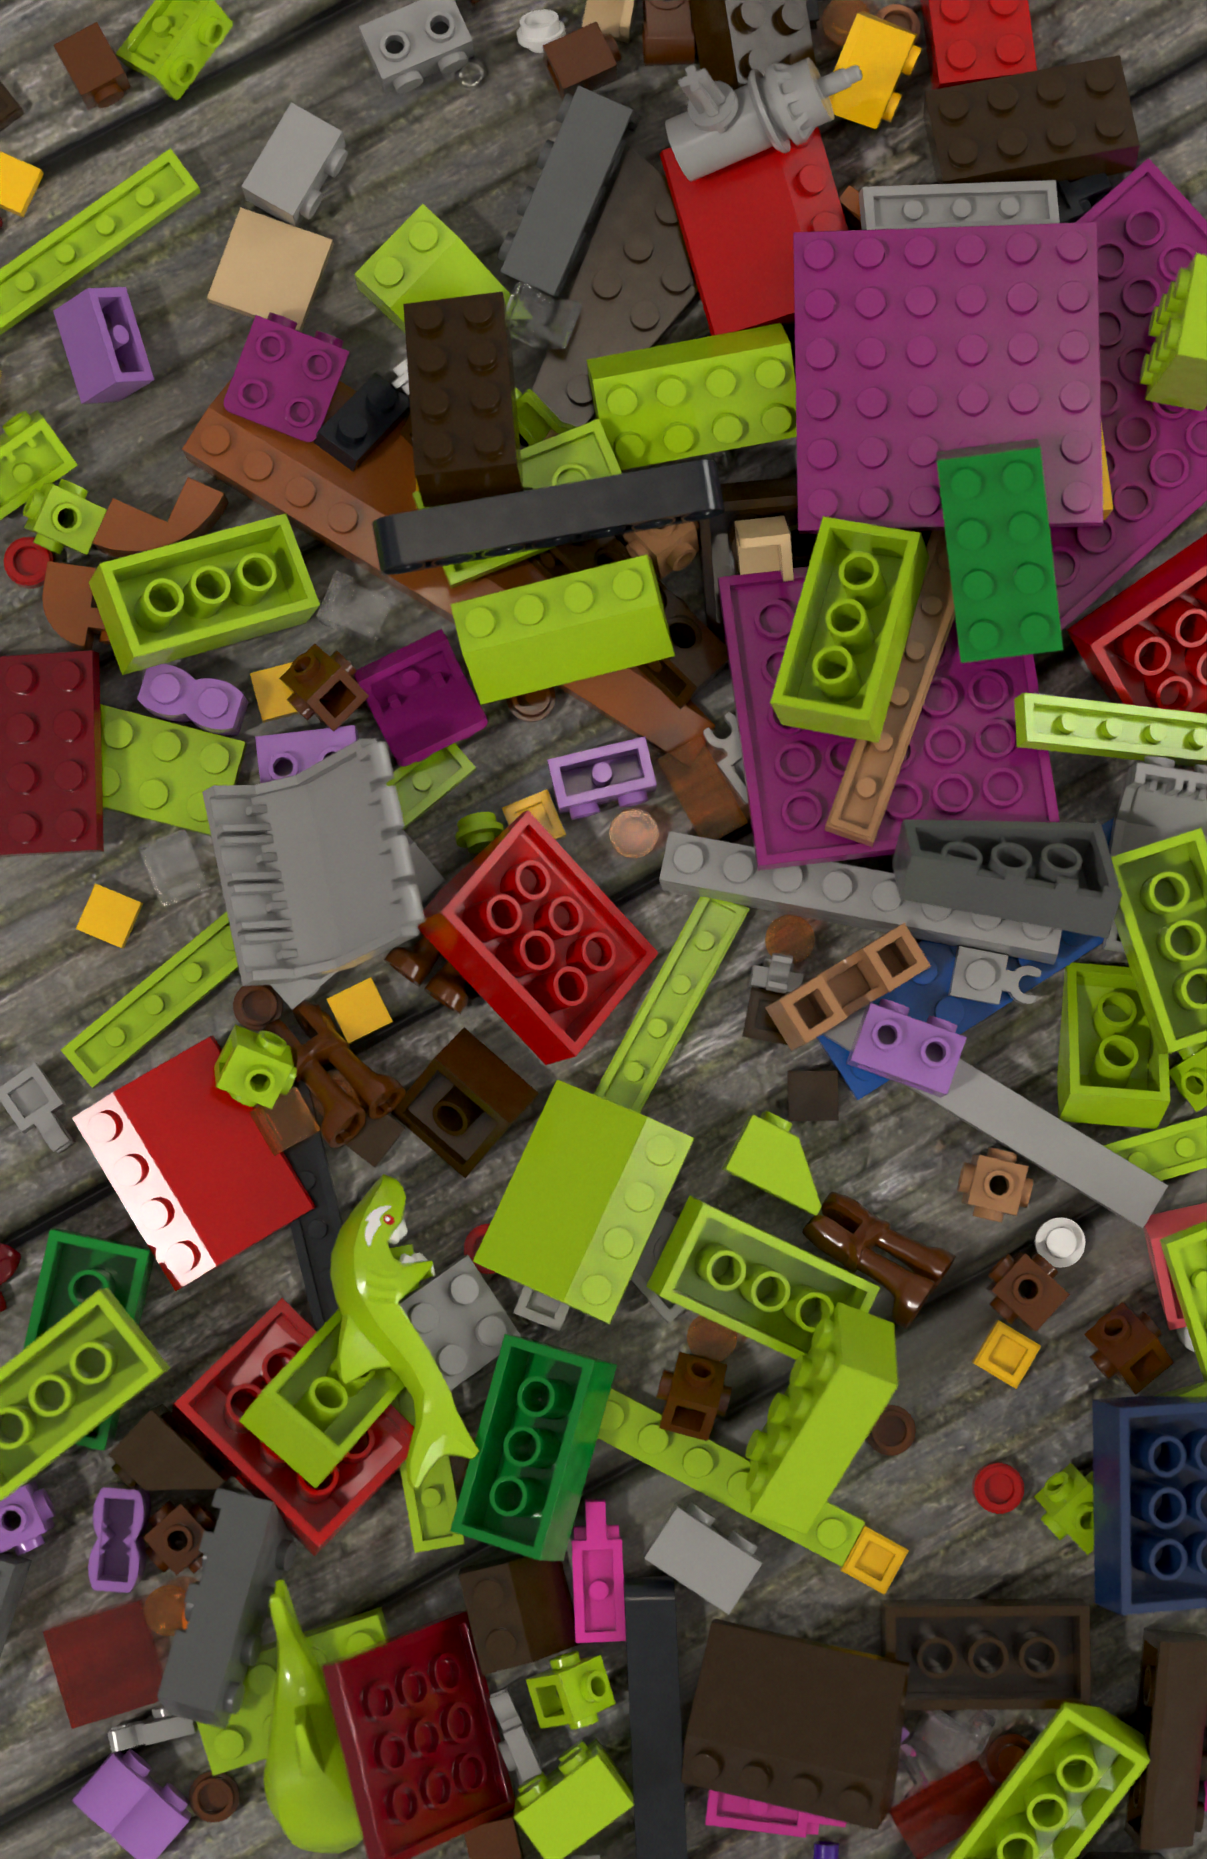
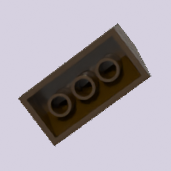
M1144 1628L1134 1729L1143 1734L1150 1762L1128 1790L1124 1830L1136 1845L1143 1850L1193 1846L1194 1832H1201L1204 1823V1804L1202 1801L1197 1800L1199 1781L1207 1780V1750H1202L1204 1730H1207V1636L1204 1634Z

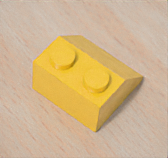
M865 11L857 13L833 72L841 68L846 69L853 65H858L863 78L853 83L851 87L829 96L834 115L873 129L880 127L882 119L891 123L902 98L901 94L894 92L902 73L911 76L922 48L914 45L918 34Z

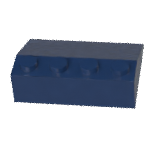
M1134 1396L1092 1399L1095 1604L1120 1615L1207 1608V1397Z

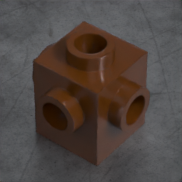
M315 643L305 653L298 656L291 664V667L279 678L292 692L286 700L307 721L315 715L333 732L369 697L352 678L357 672L353 665L337 650L329 656Z
M1019 1252L1014 1258L1007 1253L988 1273V1276L993 1281L986 1290L995 1297L989 1305L1008 1323L1012 1324L1018 1319L1029 1330L1035 1332L1070 1294L1053 1279L1059 1272L1037 1252L1031 1258L1026 1253ZM1023 1280H1027L1029 1291L1025 1296L1021 1297L1018 1292L1019 1284Z
M1123 1302L1110 1313L1102 1316L1084 1334L1095 1350L1089 1357L1100 1372L1108 1380L1117 1375L1135 1395L1174 1363L1158 1339L1163 1333L1144 1311L1136 1316Z
M679 1352L673 1371L663 1369L656 1398L665 1400L659 1428L708 1441L716 1414L725 1416L731 1396L732 1387L723 1385L727 1364Z
M187 1498L175 1507L169 1500L147 1520L153 1529L143 1537L150 1545L145 1549V1552L151 1561L163 1572L170 1568L177 1576L188 1567L194 1574L202 1567L204 1553L199 1552L204 1531L214 1533L217 1520L200 1502L194 1505ZM180 1530L186 1534L188 1543L185 1548L179 1549L170 1539L173 1531Z

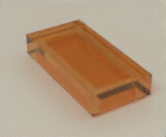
M701 736L656 759L698 837L717 840L748 823Z

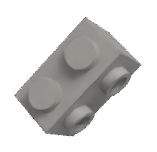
M419 0L359 26L362 44L385 94L394 90L397 93L409 92L420 86L424 81V77L441 71L442 74L453 73L463 68L468 63V59L474 56L473 40L455 0Z
M291 102L241 186L246 201L295 227L299 226L303 217L311 219L322 201L323 193L319 190L328 175L333 178L336 177L346 161L348 151L344 150L346 144L343 131Z
M676 1502L643 1552L644 1559L729 1615L762 1565L761 1559L754 1555L758 1546L735 1530H732L729 1537L712 1526L716 1518L695 1503L690 1502L688 1507L684 1508Z

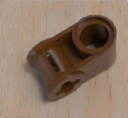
M642 0L644 21L642 24V42L645 67L694 64L695 41L693 21L690 15V1L672 0L664 2L663 0Z

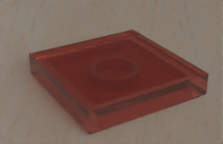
M142 1599L43 1631L72 1729L159 1702L157 1695L164 1672Z
M973 1760L890 1808L888 1812L915 1858L922 1859L964 1835L995 1795V1791L978 1760Z

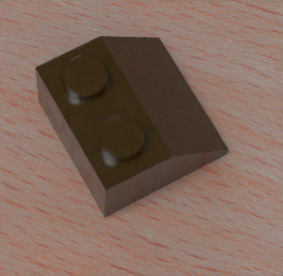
M464 1027L434 1057L407 1091L402 1101L392 1110L391 1114L459 1174L466 1178L517 1121L539 1092Z
M164 1404L151 1409L108 1454L116 1462L111 1467L113 1472L132 1489L137 1484L144 1490L218 1489L232 1476L172 1416V1412Z
M516 1554L460 1568L458 1576L482 1675L533 1663L581 1644L575 1643L574 1610L562 1561H540Z

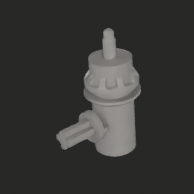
M808 57L792 65L777 62L767 65L765 67V77L755 68L749 73L748 84L733 90L724 82L713 81L705 68L698 70L695 65H690L685 68L687 76L679 79L681 89L689 98L688 111L665 121L667 136L681 170L691 182L770 147H774L782 153H787L791 149L789 139L798 146L807 142L816 127L834 120V112L829 96L851 87L853 83L862 80L863 75L860 67L853 65L821 77L815 64Z

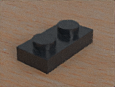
M374 373L319 429L314 443L354 472L411 413L410 398L377 373Z

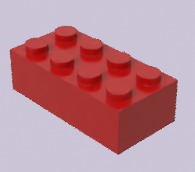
M920 0L932 90L1037 71L1028 0Z

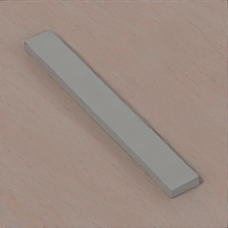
M869 1004L849 1015L847 1019L821 1035L850 1052L865 1008ZM960 1058L948 1093L941 1098L905 1085L1139 1229L1144 1228L1168 1187L1167 1184Z

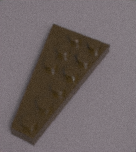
M630 147L532 388V391L563 423L572 424L577 427L591 422L596 416L586 359L655 347L699 295L666 176ZM519 433V438L529 446V444L526 442L523 436Z

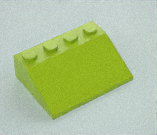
M557 1079L473 1262L610 1325L692 1147L694 1138L650 1117Z

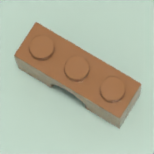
M903 923L765 1007L792 1051L812 1041L847 1019L849 1015L897 988L931 965L906 924Z

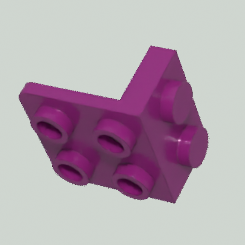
M270 312L267 319L256 315L224 398V407L229 413L301 441L311 443L316 440V434L322 427L339 379L343 375L349 360L350 351L342 349L343 340L327 333L316 331L314 337L296 331L297 323L281 315Z
M442 629L357 669V672L354 674L358 685L369 696L366 701L399 766H408L414 762L422 761L431 754L459 740L471 737L476 732L484 729L488 724V719L467 682Z

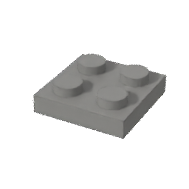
M469 1255L461 1256L398 1301L430 1351L450 1391L499 1356L505 1334L522 1337Z

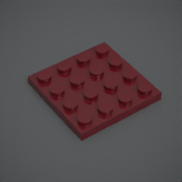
M89 650L0 656V857L104 851L99 653Z
M467 1610L451 1613L322 1665L368 1859H412L515 1809V1797L508 1768L498 1745L501 1739L494 1710L489 1700L491 1697L486 1676L482 1675Z

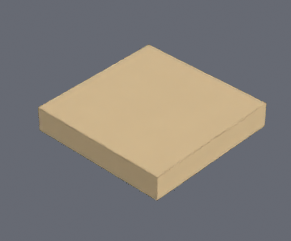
M240 207L207 300L209 303L251 318H255L258 315L267 319L270 312L295 321L297 323L295 330L302 332L332 251L333 240Z

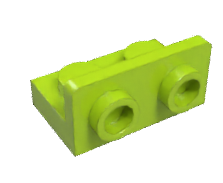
M155 0L115 55L124 65L157 82L168 96L179 100L217 47L223 42L225 36L231 30L233 22L215 0Z
M26 410L10 418L2 426L5 432L0 435V520L27 502L35 488L41 490L44 483L52 484L78 466L38 410L30 415Z

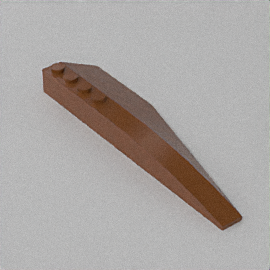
M231 378L207 408L182 448L187 460L275 515L286 513L290 524L453 624L455 622L450 604L548 580L528 559L452 589L442 567L396 575L381 573L372 522L384 516L418 510L413 499V493L416 492L413 446L399 434L406 422L404 420L353 472L317 446L314 441L307 443L229 413L224 407V398L232 380ZM339 381L322 426L357 391ZM637 666L556 686L637 737L645 736L647 743L688 768L691 767L706 743L703 731L708 727L713 731L716 726L691 700L682 709L678 708Z

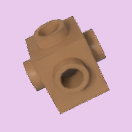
M697 521L623 534L624 541L628 544L626 548L631 558L647 554L652 559L655 574L660 579H663L673 570L680 571L692 562L699 551L696 531L699 528V524Z
M988 1147L987 1156L973 1155L971 1164L963 1163L957 1191L964 1193L962 1204L975 1206L972 1216L1002 1223L1004 1214L1017 1216L1019 1207L1027 1208L1032 1192L1033 1179L1026 1177L1028 1166L1016 1164L1018 1154ZM996 1175L1004 1177L1007 1182L1005 1192L1001 1195L992 1193L989 1187L990 1180Z

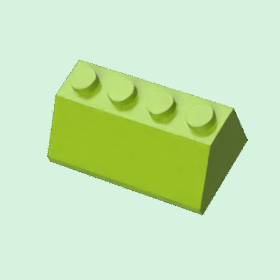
M647 554L450 604L462 654L481 705L676 657L653 562Z
M1064 1702L946 1859H1076L1150 1762L1143 1734L1101 1707Z

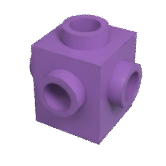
M35 1480L23 1485L11 1496L0 1501V1553L14 1548L16 1555L19 1556L45 1543L42 1534L55 1527L52 1517L56 1516L52 1501L44 1488L39 1490ZM9 1510L18 1512L21 1517V1524L17 1529H12L6 1516V1512Z

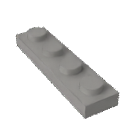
M1056 180L862 187L858 193L862 230L1060 223Z

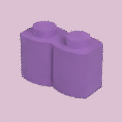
M160 664L146 669L137 698L151 714L162 720L174 723L192 721L203 731L225 737L239 735L249 703L243 693L228 682L213 678L195 680L186 671L167 664Z
M110 1482L100 1490L93 1509V1525L98 1540L91 1550L88 1564L89 1579L93 1590L130 1593L143 1577L147 1554L141 1535L148 1525L147 1520L150 1518L151 1499L149 1491L144 1490L139 1484L132 1489L125 1483Z
M129 1749L126 1754L121 1751L112 1752L75 1794L72 1801L93 1822L109 1833L135 1859H157L189 1822L192 1814L186 1807L190 1802L183 1793L170 1783H167L162 1788L148 1775L152 1770L150 1765L140 1755Z

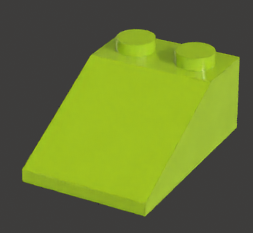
M424 204L354 274L358 290L404 333L403 304L503 292L510 322L511 339L531 320V316L465 243Z
M1075 962L1065 967L1057 1072L1058 1119L1063 1122L1157 1129L1170 1103L1168 1053L1158 1054L1130 967Z
M339 1309L268 1384L239 1420L315 1489L405 1387L398 1375L390 1368L372 1369L352 1382L346 1384L341 1382L337 1360L342 1321Z

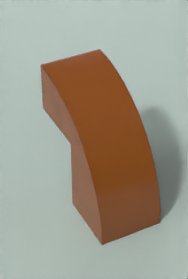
M189 477L167 522L113 498L92 543L99 552L122 558L207 534L217 523L229 502L223 492Z

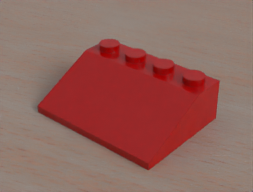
M819 127L813 130L807 142L798 146L789 139L791 149L787 153H782L774 147H770L692 182L687 179L681 170L672 148L660 152V158L711 336L781 323L782 326L795 324L793 232L848 231Z
M1207 533L1067 629L1088 669L1112 703L1207 714Z
M529 810L517 817L438 892L423 910L425 921L417 925L418 930L545 1065L576 1057L659 954Z
M213 1035L117 1089L72 1118L175 1291L196 1282L316 1208L256 1106L244 1105L232 1098L229 1092L216 1087L214 1066L222 1049Z
M281 1298L173 1404L172 1416L254 1497L274 1502L290 1533L315 1557L407 1460L415 1427L389 1404L316 1489L239 1421L240 1418L268 1384L317 1333L313 1327Z

